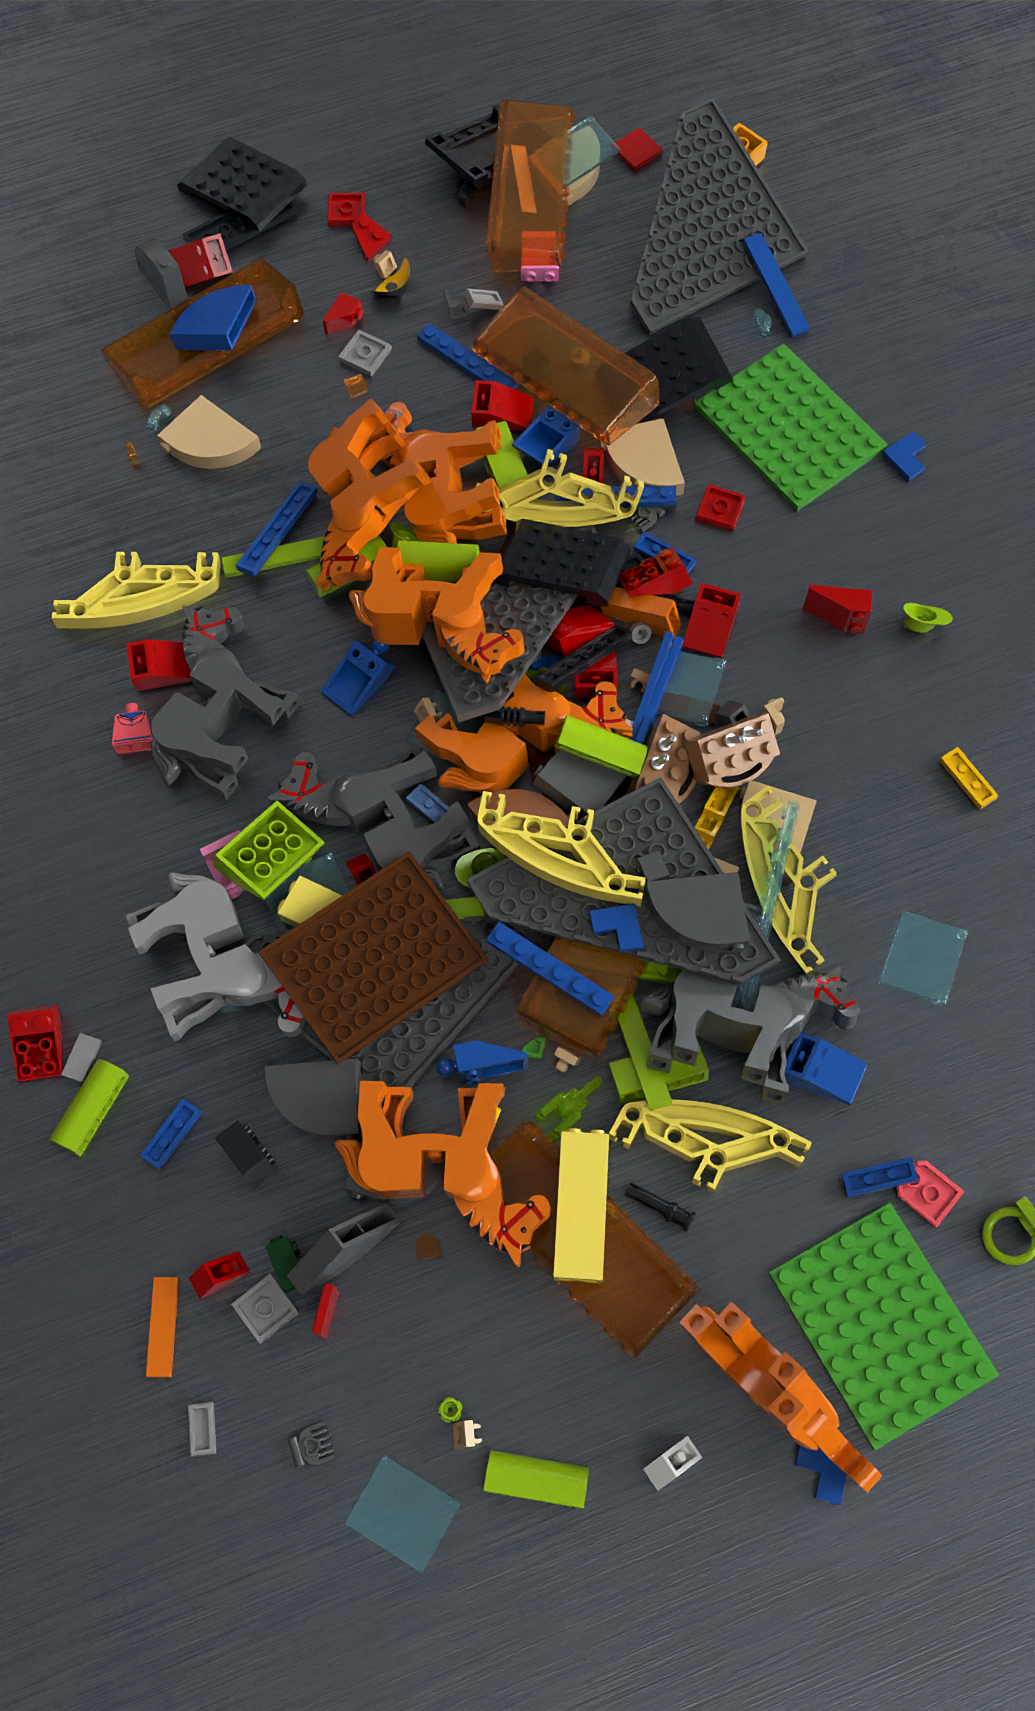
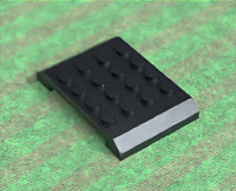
M507 101L493 106L491 114L443 135L441 132H437L425 138L426 146L479 189L515 172L511 146L525 147L528 159V157L555 144L553 138Z
M232 137L224 139L177 184L179 191L191 197L196 194L243 218L247 226L259 232L307 186L306 179L298 170Z
M692 317L682 321L602 364L595 373L622 427L648 422L712 387L717 390L733 381L726 364L700 317Z
M523 518L512 524L499 553L502 558L503 572L492 583L508 586L510 581L585 596L588 597L587 603L608 607L630 554V546L621 538Z

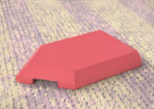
M917 1161L914 1162L919 1182L896 1187L897 1196L937 1228L965 1191L929 1162Z

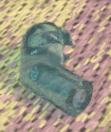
M758 309L754 312L755 321L761 326L760 336L768 337L772 319L762 309Z
M160 404L151 412L146 424L147 427L156 429L159 418L162 415L168 417L172 409L167 404Z

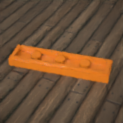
M154 1277L146 1367L147 1378H172L179 1291L178 1277Z

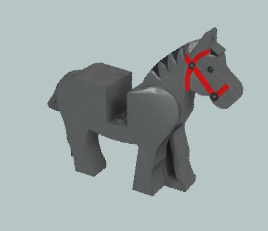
M183 606L186 616L182 634L183 651L191 671L190 677L196 692L207 702L206 706L203 707L183 694L176 692L152 720L151 730L154 736L151 744L152 757L167 785L172 784L180 775L181 768H184L197 779L201 786L227 801L239 785L236 774L248 760L245 749L242 747L227 746L216 741L231 726L240 709L243 707L254 710L274 726L280 717L289 719L301 703L298 694L294 691H281L270 685L251 681L242 671L234 654L221 644L228 638L229 634L239 633L244 628L243 618L239 609L227 607L211 611L201 606L192 610L187 606Z
M417 743L412 744L402 758L393 762L386 769L349 773L324 784H320L317 779L318 766L315 756L310 752H302L295 757L290 775L278 783V792L268 797L270 805L278 801L286 809L302 818L325 825L348 826L357 834L385 819V823L363 834L367 851L377 871L379 872L410 851L438 891L441 892L445 890L446 884L438 871L453 869L461 856L480 850V844L469 828L468 817L458 801L453 803L447 813L437 822L429 826L414 828L409 812L399 795L409 786L437 776L436 766L426 750L421 751Z
M841 966L836 967L829 973H810L782 981L776 986L761 985L754 1012L733 1007L737 983L684 970L677 976L675 981L661 986L654 993L641 1000V1009L651 1014L661 1015L670 1008L669 1015L658 1026L649 1052L647 1068L670 1074L673 1060L695 1066L699 1051L696 1037H700L720 1047L750 1054L744 1065L741 1079L760 1084L761 1100L784 1106L789 1090L785 1079L786 1051L800 1036L810 1016L817 1014L823 1018L832 1019L836 1026L848 1030L855 1026L860 1008L847 993L848 981L840 976Z

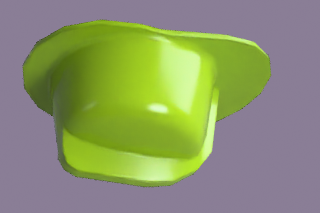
M397 522L390 523L389 526L393 532L392 548H397L399 540L420 541L416 537L415 532L409 527Z
M906 603L903 606V610L906 613L904 628L915 632L926 633L932 630L935 625H946L951 623L953 619L948 611L941 608L923 606L916 603Z
M484 848L469 852L461 856L457 861L455 875L461 884L470 887L467 883L469 877L506 858L503 853L494 848Z

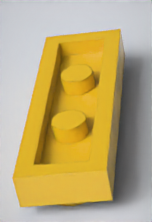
M956 747L940 758V763L979 810L998 798L999 795L959 747Z

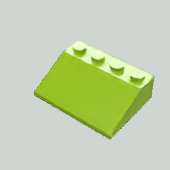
M276 801L215 854L214 867L229 881L264 900L314 855L325 842L280 802Z

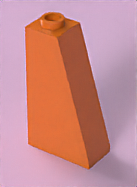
M616 587L608 607L600 606L603 614L631 625L636 622H644L651 629V633L663 638L665 632L668 631L673 633L675 640L682 626L675 601L672 599L654 595L628 596L625 589Z

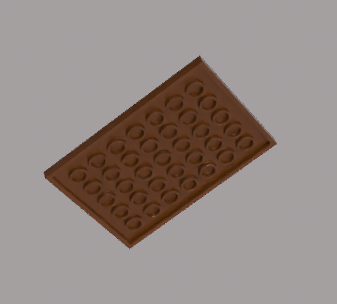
M410 851L259 951L261 958L337 1065H340L489 960Z

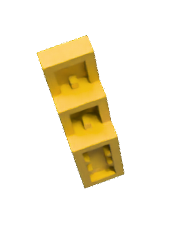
M715 787L703 809L702 815L694 827L709 850L736 797L739 787Z

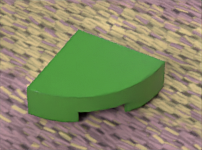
M537 1037L529 1041L522 1047L521 1051L527 1052L529 1059L542 1061L546 1037Z

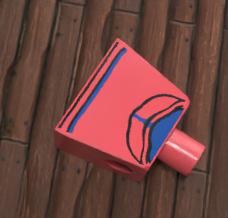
M136 703L126 704V713L115 716L112 746L116 754L151 750L154 736L146 711H138V704Z

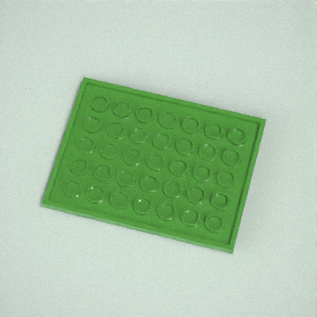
M784 343L732 377V382L717 390L714 389L696 401L694 408L796 511H799L887 449L888 446L867 423Z
M891 1202L768 1273L873 1451L999 1376Z

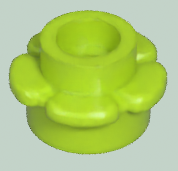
M453 1397L445 1398L444 1402H441L438 1407L441 1419L447 1423L458 1421L463 1410L461 1402L456 1401ZM453 1408V1411L449 1412L448 1409Z

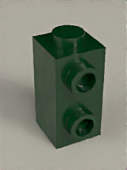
M283 1235L271 1239L269 1241L270 1244L265 1247L281 1288L287 1294L296 1290L287 1275L299 1263L297 1255L301 1253L296 1241L291 1242L288 1236L283 1238Z

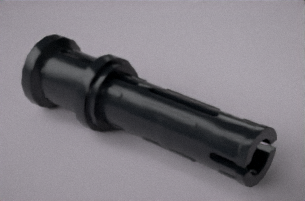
M633 1182L630 1183L624 1195L664 1216L666 1222L669 1223L671 1221L681 1226L685 1232L688 1231L696 1215L695 1212L690 1213L679 1207L678 1203L665 1201Z

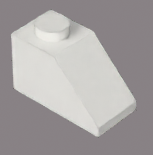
M687 1436L643 1470L659 1491L703 1457Z

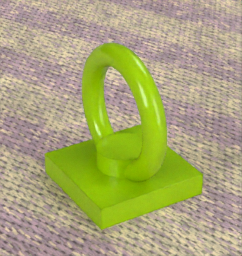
M1026 1196L1016 1202L1019 1208L1003 1207L997 1209L988 1216L983 1225L982 1239L986 1250L994 1259L1006 1265H1021L1035 1257V1208ZM1008 1216L1017 1217L1032 1236L1029 1248L1024 1253L1015 1256L999 1251L992 1239L994 1225L1000 1219Z

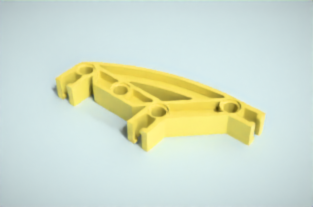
M547 449L541 469L499 488V500L503 503L500 508L507 520L518 521L524 518L563 527H578L603 524L632 516L644 489V482L636 480L637 489L634 495L625 493L627 485L631 486L632 482H630L629 476L624 475L619 492L615 495L611 486L573 473L561 476L567 455L559 454L560 464L557 469H554L553 467H548L549 459L553 460L555 455H553V450ZM546 475L553 476L554 480L552 482H546L543 479V477ZM589 488L593 492L590 495H584L582 490ZM550 492L573 501H547L536 498ZM624 501H627L631 504V506L628 508H622L620 504Z
M116 552L114 571L78 599L54 600L53 606L57 612H52V620L56 628H107L139 623L183 609V606H190L218 590L221 574L218 552H212L213 563L211 567H207L206 553L198 552L196 571L194 572L188 565H143L141 567V561L137 552H131V565L126 566L125 553Z
M767 785L747 800L741 809L745 854L756 893L768 920L786 949L804 973L808 974L813 969L812 967H806L800 957L801 955L810 951L818 959L815 962L817 965H821L825 961L811 943L817 891L836 877L837 873L832 868L828 871L829 874L821 879H817L813 871L821 864L826 865L828 863L824 856H821L803 869L804 859L775 820L765 819L782 807L781 800L776 798L775 803L767 808H762L759 802L768 794L769 796L773 794V790ZM751 807H756L759 809V814L755 817H750L747 815V810ZM777 842L786 844V849L783 852H776L773 847ZM769 855L775 859L795 886L791 910H789L779 889ZM804 877H810L814 883L811 887L805 888L801 885V880ZM796 939H801L805 943L804 948L800 951L792 948V942Z
M483 791L478 812V830L494 847L513 862L552 884L581 895L615 903L635 904V906L641 907L643 896L641 892L644 891L646 878L620 872L591 833L594 810L588 809L587 816L584 819L587 823L583 826L574 824L578 813H580V808L572 806L568 828H565L560 820L517 812H510L503 817L506 804L505 795L499 794L496 804L498 806L497 810L486 809L487 804L490 803L492 793ZM487 820L494 821L492 825L484 824ZM530 828H537L539 831L531 833L528 830ZM579 835L583 837V839L580 841H576L573 839V837ZM547 848L569 851L578 862L561 856ZM616 884L620 889L612 890L609 886ZM625 888L640 889L639 891L641 892L635 894L625 891Z
M646 1100L629 1102L624 1105L609 1132V1139L617 1142L616 1134L622 1125L631 1129L629 1138L623 1137L622 1142H624L623 1147L629 1149L639 1129L642 1128L646 1140L690 1163L702 1160L692 1183L700 1187L702 1183L700 1182V1176L705 1169L715 1173L716 1176L713 1183L708 1182L706 1185L708 1187L707 1191L712 1194L723 1172L773 1157H779L799 1168L805 1157L802 1155L799 1157L787 1149L788 1146L792 1144L803 1149L802 1152L807 1153L812 1144L807 1139L756 1115L726 1106L688 1100H672V1105L649 1111ZM635 1112L639 1118L631 1121L626 1117V1114ZM688 1129L716 1133L737 1140L717 1145ZM672 1133L677 1134L680 1141L673 1143L669 1141L668 1135ZM781 1137L785 1145L777 1146L773 1138ZM713 1155L719 1156L722 1164L714 1165L710 1161V1157Z

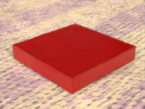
M640 127L612 144L611 150L633 171L638 170L663 154V149Z
M328 193V227L351 226L353 221L363 212L365 213L366 194Z
M708 484L695 520L733 532L746 496Z
M328 1283L324 1284L312 1332L318 1338L327 1340L339 1294L337 1288Z

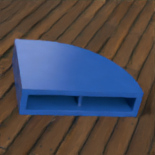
M237 285L219 289L191 304L180 315L170 332V338L176 350L232 351L257 302L252 285Z

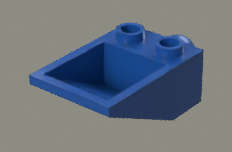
M548 406L512 444V447L540 465L543 464L547 449L553 450V455L555 456L553 460L549 459L548 464L559 458L560 453H568L579 441L580 425L576 423L578 418L577 412L569 408L561 414Z
M355 639L321 692L349 714L354 715L386 682L396 667L380 655V653L386 652L390 645L379 643L374 639V648L372 649L366 643Z
M801 1033L796 1039L792 1050L788 1049L786 1051L785 1079L789 1085L851 1105L868 1064L820 1038Z
M475 1040L453 1045L455 1061L443 1058L437 1063V1072L441 1076H450L454 1070H458L461 1084L474 1085L479 1083L481 1079L528 1069L527 1052Z

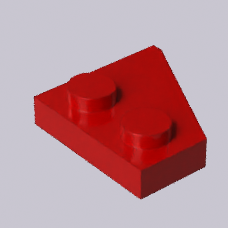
M364 212L351 223V230L354 236L357 237V243L362 248L367 262L391 241L392 235Z

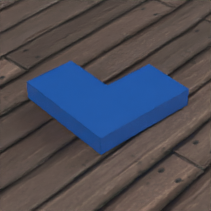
M912 431L885 449L882 455L910 481L924 471L925 467L914 455L925 449L926 443Z
M635 904L590 910L593 935L616 931L620 953L643 949L644 946Z
M799 1445L795 1466L819 1472L815 1499L841 1505L847 1474L820 1449L809 1450Z

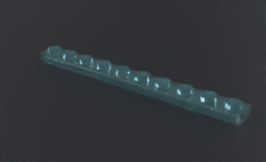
M788 801V805L784 806L781 819L784 822L782 828H778L776 841H779L778 848L773 850L771 856V863H774L772 872L769 871L766 878V885H769L767 894L763 893L761 899L763 912L762 916L758 915L756 923L768 940L800 807L798 802ZM760 974L741 984L740 994L743 997L741 1004L738 1003L736 1008L752 1012Z

